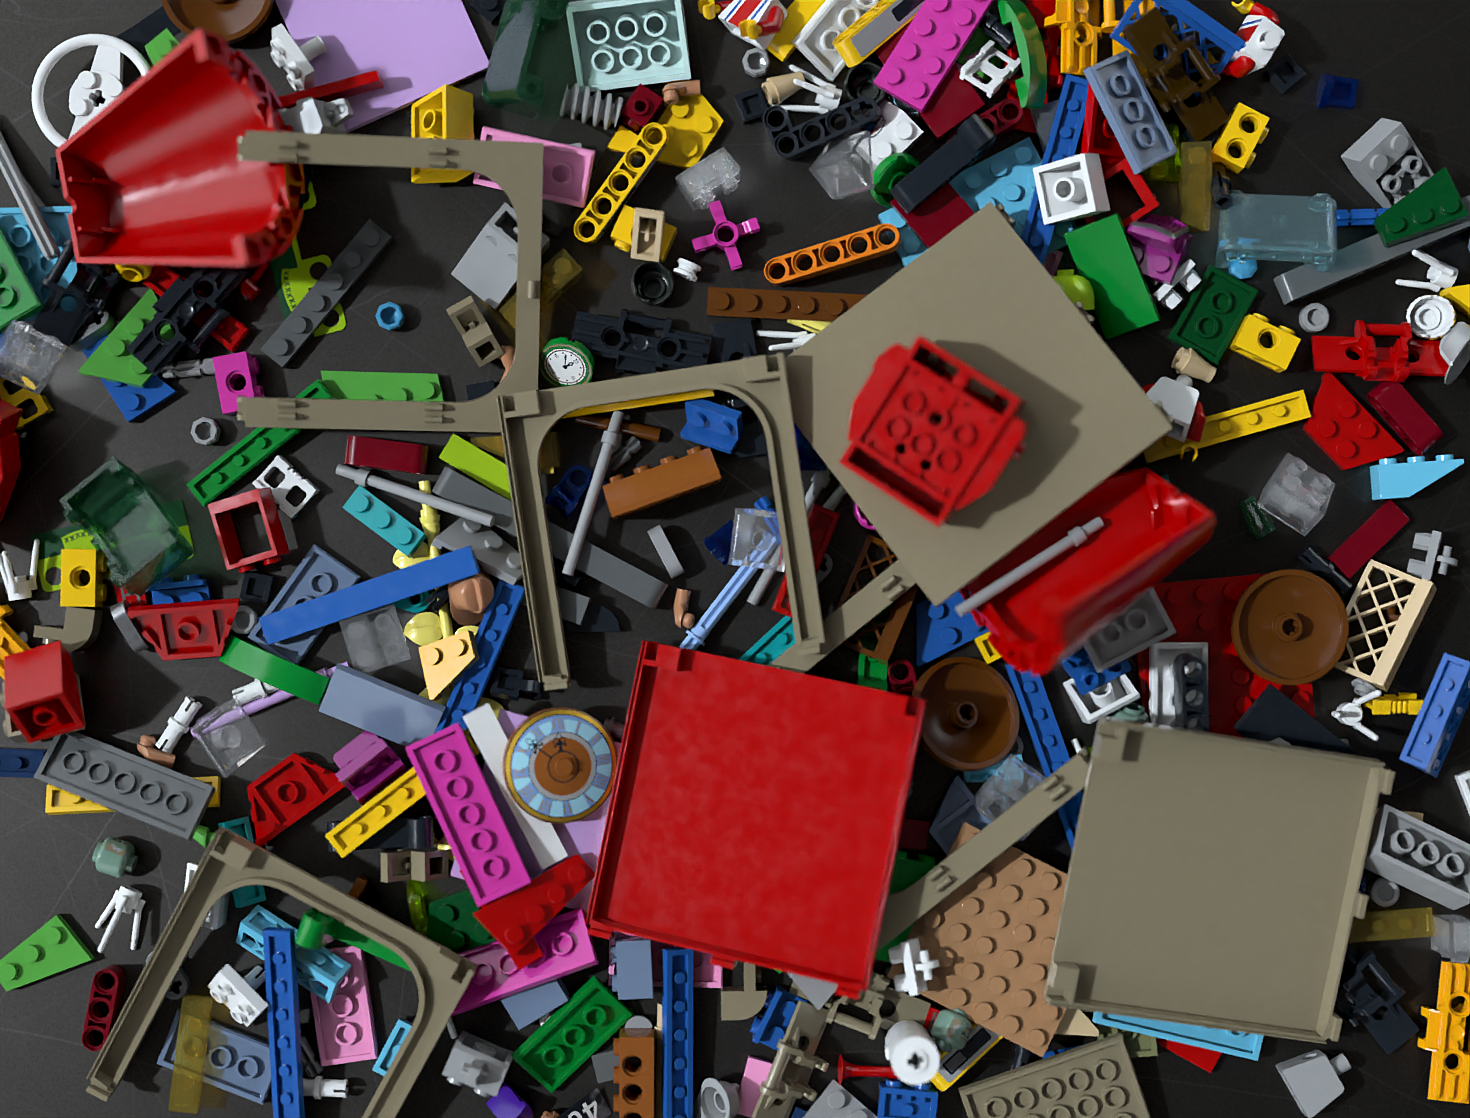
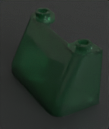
M569 0L506 1L482 87V97L488 105L534 119L542 107L545 96L544 82L539 77L526 73L537 32L541 33L547 24L552 22L559 23L567 11Z

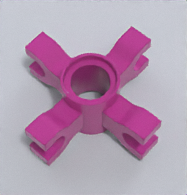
M720 200L709 203L715 227L712 234L692 239L695 254L716 246L720 250L725 251L731 271L742 268V262L736 248L738 238L760 232L757 218L755 217L735 225L733 222L726 220ZM723 229H728L732 231L734 237L729 242H722L718 238V233Z

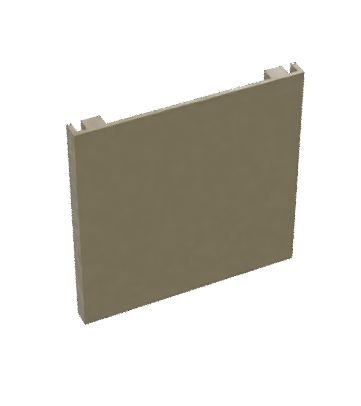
M992 202L972 215L785 358L794 423L902 562L918 586L928 596L936 609L1171 432V424L1175 420L1172 415L1166 412L1163 408L1164 405L1160 401L1155 405L1091 327L1094 324V318L1088 315L1080 301L1075 305L1070 301L1013 230L1016 223L1013 217L1006 213L1002 204H998L995 207ZM918 335L929 338L1027 400L1018 416L1030 423L1028 435L1023 442L1027 447L1018 460L1014 458L1011 460L993 490L967 507L960 510L955 509L946 525L942 527H937L839 463L851 443L847 438L852 403L872 373L874 362L881 353H884L887 348L896 343L911 348ZM932 353L928 357L930 364H936L939 360L936 353ZM950 362L944 368L954 376L960 370V368ZM974 377L968 385L976 392H981L991 399L996 394L995 390ZM1005 400L1002 403V408L1004 411H1006L1009 405L1011 404L1010 400ZM941 413L934 415V423L939 425L943 422V415ZM900 443L897 446V452L902 455L907 450L904 443ZM929 459L923 460L922 468L926 471L930 470L932 467L931 461Z
M1099 715L1044 993L1045 1001L1049 1006L1323 1044L1327 1043L1325 1042L1327 1038L1332 1041H1338L1342 1018L1334 1013L1333 1010L1353 916L1364 919L1369 897L1359 891L1370 834L1379 792L1390 795L1395 772L1384 767L1385 763L1374 758Z

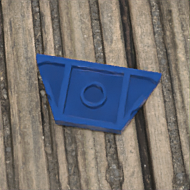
M960 591L937 609L929 598L915 604L917 667L989 631L986 625L978 627L970 612L962 617L957 614L955 607L964 602Z

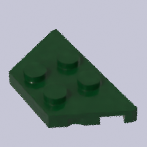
M469 888L439 897L429 903L427 938L450 948L455 953H460L496 941L472 915L482 908L477 906Z

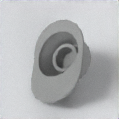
M1461 321L1456 323L1440 341V355L1449 365L1444 382L1446 385L1451 384L1459 376L1470 360V325Z
M714 1078L705 1079L693 1104V1118L735 1117L740 1110V1098L738 1095L740 1086L738 1083L730 1084L729 1082L718 1081Z

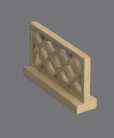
M1370 559L1346 607L1348 623L1359 620L1363 633L1347 639L1346 646L1351 658L1337 662L1334 668L1371 683L1387 692L1435 595L1437 588L1434 583L1423 578L1421 580ZM1374 568L1385 572L1388 582L1372 588L1369 578ZM1390 575L1397 577V579L1392 580ZM1404 581L1415 585L1411 594L1402 598L1398 597L1394 585ZM1367 584L1369 589L1363 591ZM1391 587L1395 600L1379 606L1374 592ZM1371 594L1376 607L1360 613L1357 606L1359 598ZM1407 601V603H1406V605H1405V607H1404V609H1403L1401 603H1404V602ZM1398 605L1401 612L1399 619L1386 624L1382 610ZM1355 609L1356 615L1351 616ZM1378 612L1383 626L1367 631L1362 618ZM1394 627L1392 633L1390 634L1389 629ZM1385 631L1388 637L1386 646L1374 650L1369 636ZM1366 638L1370 652L1354 657L1350 643ZM1382 653L1378 660L1376 655ZM1373 656L1376 666L1371 676L1360 672L1357 661ZM1353 663L1355 669L1348 667L1346 665Z

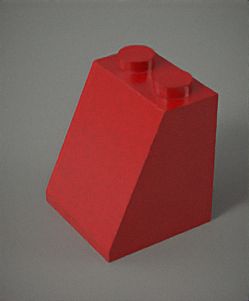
M61 640L4 657L5 710L29 744L85 727L72 658Z

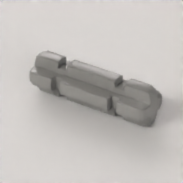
M208 358L203 361L200 359L178 361L176 364L170 362L161 373L164 378L170 379L176 378L177 375L178 377L200 376L203 373L210 375L215 374L212 358Z

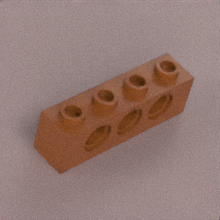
M620 1028L619 1038H614V1056H619V1066H614V1084H619V1094H614V1112H619V1118H627L626 1116L632 1112L638 1113L641 1118H654V1028ZM631 1056H637L641 1059V1063L630 1065L626 1060ZM631 1084H636L641 1087V1091L630 1093L626 1088Z

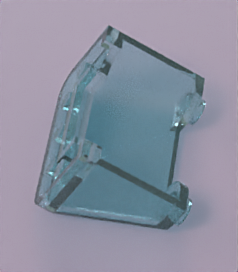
M1230 190L1233 199L1231 200L1233 202L1232 205L1225 210L1218 209L1215 268H1230V262L1239 259V264H1245L1246 259L1304 262V267H1310L1311 262L1317 265V272L1332 273L1337 259L1336 200L1332 199L1330 195L1323 193L1315 194L1314 196L1243 194V192L1238 190Z

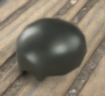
M862 62L849 70L845 79V89L850 101L863 96L872 98L878 104L885 100L887 93L874 86L873 83L882 69L880 66L872 62ZM865 105L864 109H870V107Z
M643 261L634 269L631 277V289L634 296L648 306L662 305L671 297L674 289L671 271L661 265L660 262Z

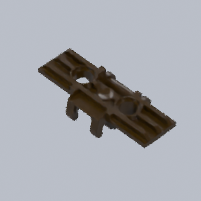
M1156 6L1122 30V33L1144 64L1146 72L1141 76L1142 80L1164 112H1168L1173 108L1195 143L1204 139L1230 119L1210 89L1221 77L1218 73L1213 72L1196 46V39L1193 35L1179 42ZM1158 44H1165L1168 49L1167 56L1162 60H1156L1153 56V50ZM1186 51L1203 79L1196 83L1190 80L1180 65L1182 62L1179 55ZM1197 92L1198 102L1192 107H1187L1184 99Z

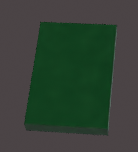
M1209 263L1200 277L1201 281L1195 286L1167 339L1180 347L1193 349L1204 360L1217 366L1259 291Z

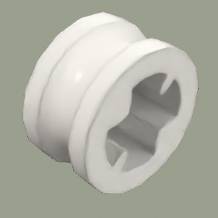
M678 258L679 266L674 268L673 272L688 280L697 281L696 273L700 272L702 267L688 260Z

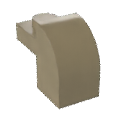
M472 296L446 309L479 368L504 354L491 327Z
M66 606L64 628L35 625L33 637L43 638L42 643L44 644L61 640L67 652L83 650L89 647L98 637L103 610Z
M409 848L381 853V882L388 883L405 880L426 882L449 879L448 850Z
M744 962V986H723L721 988V1020H744L754 1016L761 1010L767 997V986H756V983H761V966Z

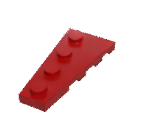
M575 854L532 879L531 883L511 891L472 915L511 956H514L595 877V872L578 854Z

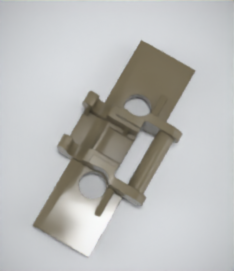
M873 972L869 989L867 991L862 990L859 999L836 994L832 995L823 1006L829 1008L825 1022L831 1024L833 1021L867 1034L869 1039L874 1040L879 1027L889 1030L895 1023L903 1020H913L923 1026L931 1003L904 992L896 991V989L887 986L891 978ZM793 981L789 993L809 1000ZM884 1000H890L895 1004L894 1012L890 1015H882L879 1012ZM839 1003L844 1005L850 1003L868 1010L869 1014L873 1015L871 1023L836 1011Z
M798 1001L784 1038H780L776 1046L778 1052L767 1079L762 1081L759 1091L761 1094L751 1118H788L796 1098L805 1096L809 1100L815 1101L817 1092L808 1085V1081L814 1067L826 1072L829 1066L827 1061L814 1055L827 1024L825 1022L828 1012L827 1008L821 1007L818 1010L813 1004ZM805 1036L803 1046L798 1048L799 1037Z

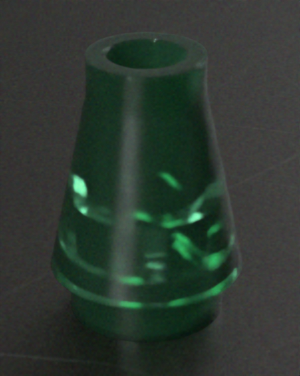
M1255 496L1239 504L1250 535H1254L1256 540L1277 530L1274 524L1276 521L1257 501Z

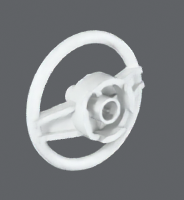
M85 34L64 41L44 58L36 72L32 85V107L39 127L55 146H61L67 139L54 129L44 107V87L54 65L62 57L75 49L98 45L91 71L81 72L70 89L69 109L76 116L70 138L127 89L122 83L123 54L133 61L142 76L151 69L142 54L129 43L109 35ZM102 96L105 98L104 104L99 103V107H97L96 99Z

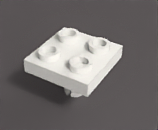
M282 23L272 28V41H270L272 52L270 54L275 64L279 68L283 66L288 73L287 79L295 91L298 89L301 91L314 87L315 70L309 61L327 52L322 39L316 35L315 38L298 47Z
M227 964L218 972L207 987L210 989L211 996L217 1002L224 1003L231 1010V1016L238 1023H244L248 1027L268 1006L255 992L266 981L265 971L256 979L255 977L263 969L256 965L242 979Z

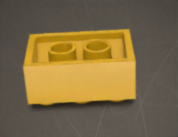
M445 84L411 104V137L474 140L473 94ZM411 167V182L415 184L457 182L474 172L461 169Z

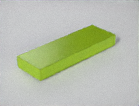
M453 433L439 458L512 501L506 464Z

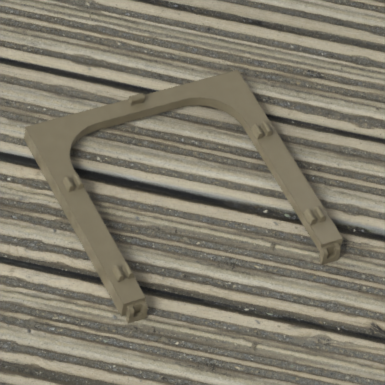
M246 131V137H237V161L461 169L477 172L490 178L507 194L515 210L518 228L515 353L507 375L492 391L473 400L457 402L247 397L238 395L237 420H244L245 427L501 432L496 396L538 390L544 143Z
M783 352L770 356L762 355L742 358V360L496 396L538 681L545 682V691L568 688L571 685L540 472L541 450L548 433L561 418L581 408L703 389L723 390L740 397L752 407L763 425L767 441L793 619L796 654L798 656L821 652L820 643H825L826 639Z
M897 560L823 620L826 641L825 643H820V653L797 656L795 643L768 666L806 673L916 584L915 580L902 562ZM1085 746L1080 749L1075 756L912 885L903 890L889 893L877 951L1083 789L1086 785L1091 753Z
M222 826L215 832L86 1078L91 1081L86 1091L105 1102L113 1095L218 899L227 892L241 886L267 885L296 897L393 950L407 963L414 974L419 991V1006L416 1018L362 1117L395 1118L478 965Z

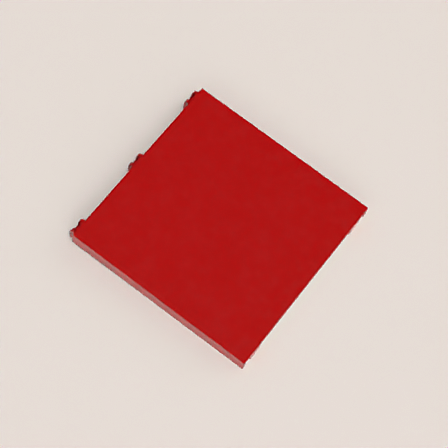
M642 640L585 924L591 925L588 929V935L609 940L615 936L616 931L713 954L710 964L729 969L736 967L738 961H743L838 984L835 994L859 999L862 990L867 991L870 987L928 700Z

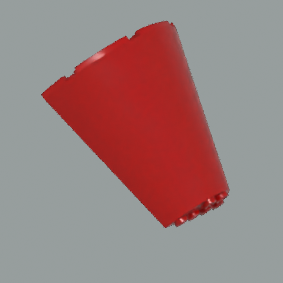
M202 28L196 30L55 150L63 196L72 205V213L68 214V222L76 263L254 266L266 263L272 258L280 256L294 240L300 227L304 210L298 209L299 195L305 193L302 163L237 161V137H246V131L294 133L292 125L285 126L278 111L284 107L265 76L241 50L234 52L227 47L228 44L225 38Z
M1148 468L1114 474L960 590L964 601L1065 538L1067 532L1079 526L1081 528L1096 517L1103 521L1104 527L1088 536L1086 542L1078 547L1072 546L970 611L978 627L986 625L990 631L988 636L989 643L1006 662L1022 673L1032 671L1033 676L1041 675L1056 667L1209 540L1213 527L1216 526L1214 513L1185 493L1181 495L1177 487H1174Z

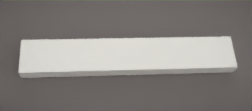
M489 703L462 716L541 869L544 870L567 857L568 855L552 824L527 814L511 798L504 783L502 773V759L508 739Z

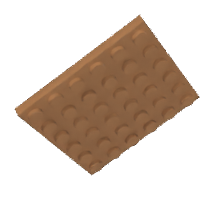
M964 821L947 856L978 833L980 829ZM1011 845L915 921L906 939L918 938L920 950H928L929 959L938 960L939 962L938 967L931 969L933 979L926 980L928 990L919 993L952 1011L954 1008L965 1012L968 1019L1043 1057L1067 1008L1049 1006L1044 999V993L1068 874ZM904 963L892 964L887 977L894 980L896 974L905 973Z

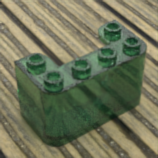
M114 456L59 500L65 508L63 514L67 520L73 525L77 523L86 533L89 532L93 537L90 540L92 545L101 554L104 552L108 557L106 564L111 571L109 575L111 581L119 589L124 587L132 596L134 594L142 596L195 553L191 544L140 476Z

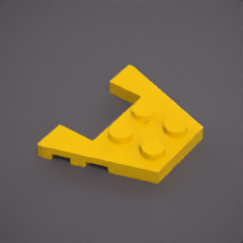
M690 79L670 81V82H662V83H663L664 85H667V84L676 83V82H681V81H690ZM702 94L681 96L677 103L668 105L657 123L661 124L668 131L670 138L667 147L657 161L684 169L695 170L724 124V120ZM620 125L607 147L614 152L626 153L638 135ZM653 130L648 137L649 143L658 144L663 138L662 131ZM637 153L634 155L635 157L645 158V155L643 153Z

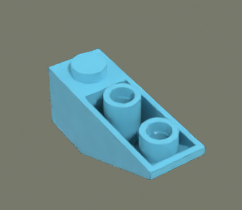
M1453 454L1437 455L1436 461H1425V456L1408 457V463H1397V458L1380 459L1379 465L1370 466L1372 500L1410 497L1464 464V459L1454 460Z

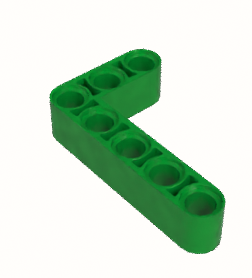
M312 908L304 913L295 938L296 943L300 946L317 950L338 939L411 971L407 963L393 950L320 910Z

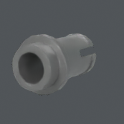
M612 717V719L606 718L603 726L611 738L622 741L625 724L614 721L615 717Z

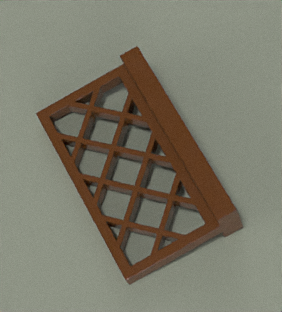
M871 535L867 536L837 609L862 590L856 580L859 573L870 569L875 579L877 575L874 567L889 562L891 566L893 564L892 560L898 558L895 554L889 555L888 550L892 551V549L884 540ZM871 544L883 548L886 558L871 563L867 554ZM866 559L868 565L862 567L864 560ZM855 584L857 591L851 593ZM914 584L893 601L895 604L892 611L890 606L886 607L889 613V618L886 622L875 625L872 618L870 620L871 628L859 633L855 632L854 635L846 639L840 646L875 659L878 663L889 667L921 591L918 584ZM884 628L880 637L878 630ZM875 631L878 644L875 651H871L862 646L859 637ZM856 639L858 645L851 643L850 641Z

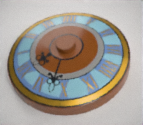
M554 707L530 715L516 727L509 737L504 750L502 773L504 783L511 798L527 814L548 823H571L591 815L607 800L612 792L618 756L610 734L598 720L585 712L573 708Z

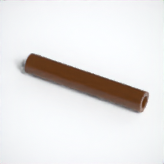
M597 413L576 416L575 423L608 430L611 417ZM622 420L619 433L658 442L661 428Z

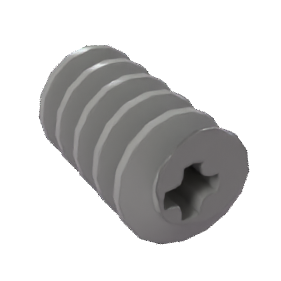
M575 83L570 90L567 84L560 108V116L563 117L570 110L572 120H575L580 113L582 123H586L592 117L594 127L602 120L604 130H607L611 124H614L615 128L623 98L618 97L612 103V94L610 93L602 100L600 90H596L593 96H590V87L586 86L580 93L578 83Z

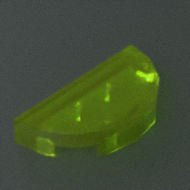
M408 880L407 895L414 928L420 934H427L428 917L421 883L417 880Z

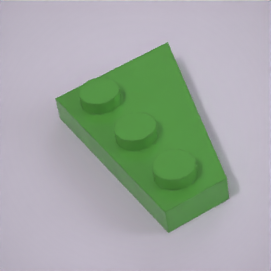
M58 914L0 960V984L6 991L90 961L95 957L64 918Z

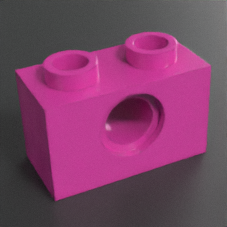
M244 351L212 358L222 414L227 416L237 415L238 395L265 397L261 385L258 386L256 375L260 373L259 364L256 357H252V354ZM240 376H244L246 386L242 390L237 391L234 387L235 380Z

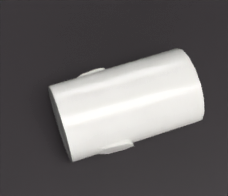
M913 1020L900 1021L888 1030L885 1037V1056L887 1060H890L895 1074L908 1084L920 1085L928 1082L936 1074L939 1067V1054L933 1037H930L928 1031L920 1023Z

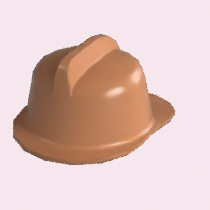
M480 564L478 566L481 573L448 584L451 613L453 619L461 625H474L482 621L487 607L492 602L494 596V587L489 574L482 570Z

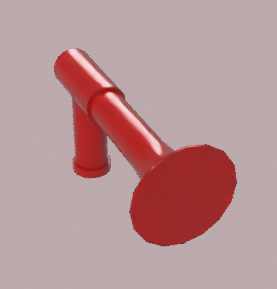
M842 1055L839 1056L837 1072L839 1085L846 1078L854 1076L900 1079L895 1074L892 1066L855 1065L846 1062Z

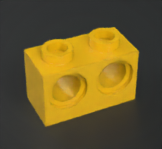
M1240 102L1232 109L1229 115L1230 119L1225 123L1207 158L1213 162H1222L1226 169L1236 174L1243 170L1244 167L1248 169L1256 157V153L1253 150L1257 142L1261 144L1269 131V128L1265 126L1270 119ZM1242 121H1247L1252 125L1253 133H1247L1242 129ZM1229 146L1238 148L1240 158H1233L1229 154Z

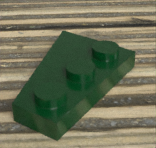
M1444 167L1375 218L1374 226L1386 248L1465 221L1469 214L1446 167Z

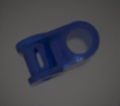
M582 465L572 466L547 495L545 504L554 506L563 513V518L567 520L588 491L593 477L592 471ZM578 470H583L587 475V481L582 486L575 485L572 480L573 474ZM558 497L564 500L567 503V505L563 503L561 500H559Z

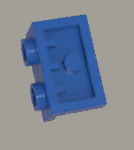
M701 398L687 400L685 402L687 423L680 432L681 438L731 454L743 436L742 412Z
M201 574L183 576L184 581L173 582V577L156 578L155 584L147 585V590L152 591L153 605L212 600L210 579H201Z
M1085 648L1071 654L1061 662L1064 670L1073 679L1081 695H1085L1131 670L1129 661L1126 658L1098 673Z
M776 985L774 991L769 990L763 1005L766 1008L761 1017H755L749 1031L753 1033L752 1042L757 1044L760 1042L778 1051L776 1046L779 1039L784 1038L798 1001L808 1002V1000L791 994L788 990Z
M889 1078L886 1079V1082H879L880 1092L877 1118H936L938 1091L935 1087H932L931 1083L925 1082L920 1085L903 1084V1081L900 1079Z

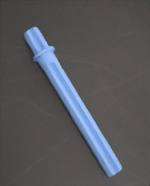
M771 533L764 535L698 623L693 626L690 632L686 631L688 636L679 647L696 650L700 644L705 645L703 641L710 634L709 632L778 544L774 535Z

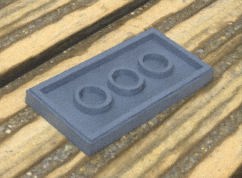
M1128 50L1090 66L1083 71L1134 175L1178 153Z
M314 544L263 616L356 585L362 577ZM259 621L248 638L268 652L300 665L327 625L267 645Z
M338 663L319 712L407 747L435 733L446 706Z
M180 1008L177 1010L156 1064L263 1105L271 1089L269 1043Z

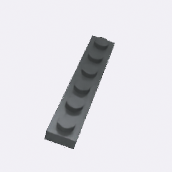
M369 219L260 350L285 369L393 238Z

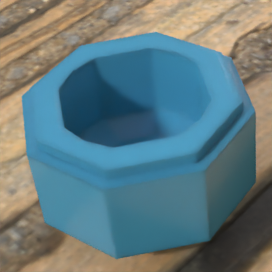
M1247 251L1234 254L1228 262L1229 274L1238 280L1251 278L1258 269L1256 257Z
M392 302L380 305L375 315L379 326L389 331L401 328L405 320L402 308Z

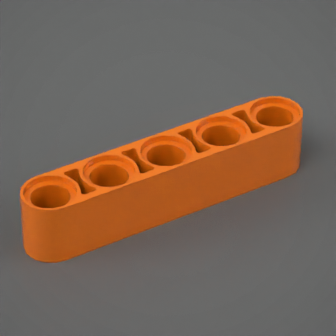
M889 223L880 224L775 257L765 264L764 275L774 286L784 287L892 253L900 247L901 236L894 225ZM885 232H893L895 234V240L890 245L880 243L881 235ZM859 240L866 241L868 246L865 252L860 254L853 252L855 242ZM831 249H838L840 251V257L835 262L826 261V253ZM804 257H809L813 260L812 267L807 271L799 269V262ZM776 266L785 267V275L780 279L772 278V270Z

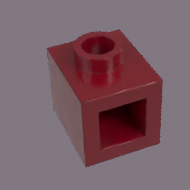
M640 83L621 110L622 118L625 119L623 123L635 132L639 129L642 131L647 124L654 122L664 107V99Z

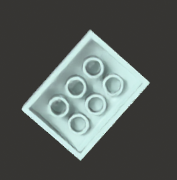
M582 0L569 2L565 7L580 93L586 86L590 87V92L596 90L638 86L640 83L647 85L692 78L683 0Z

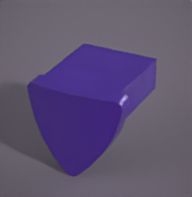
M504 1083L497 1096H492L486 1103L497 1118H533L530 1106L526 1101H523L515 1089L508 1083Z

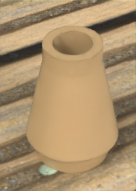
M797 71L791 74L767 78V81L762 83V91L767 102L770 105L774 103L779 105L803 88L793 83L794 79L805 81L803 74Z
M1180 348L1171 364V367L1176 369V373L1200 379L1207 383L1213 379L1216 373V367L1210 365L1191 348Z

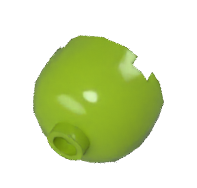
M1074 269L1057 270V276L1052 278L1074 305L1080 301L1084 306V310L1095 309L1094 289L1090 281L1083 276L1074 275Z

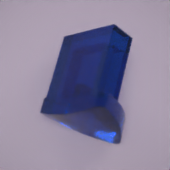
M1322 73L1317 88V107L1324 108L1329 106L1353 109L1358 79Z
M731 519L712 536H706L703 539L708 550L723 565L728 564V559L749 542Z

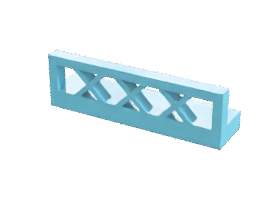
M257 905L241 921L236 943L265 961L263 930L267 927H294L260 905ZM295 929V938L298 933L297 929ZM246 935L252 937L255 940V942L246 937ZM296 943L297 967L303 972L301 973L297 970L298 984L330 1003L334 999L339 983L350 972L352 965L324 947L315 950L302 947ZM319 982L329 987L328 990L321 986Z

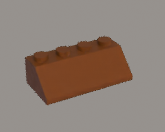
M703 445L687 450L688 455L677 459L676 455L661 459L660 466L650 468V465L647 464L634 469V475L624 478L623 474H619L606 479L608 484L602 486L612 518L618 519L721 482L722 479L711 449H704Z

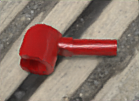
M268 263L260 264L254 275L242 282L240 288L242 294L248 300H253L260 293L261 290L255 284L268 267Z

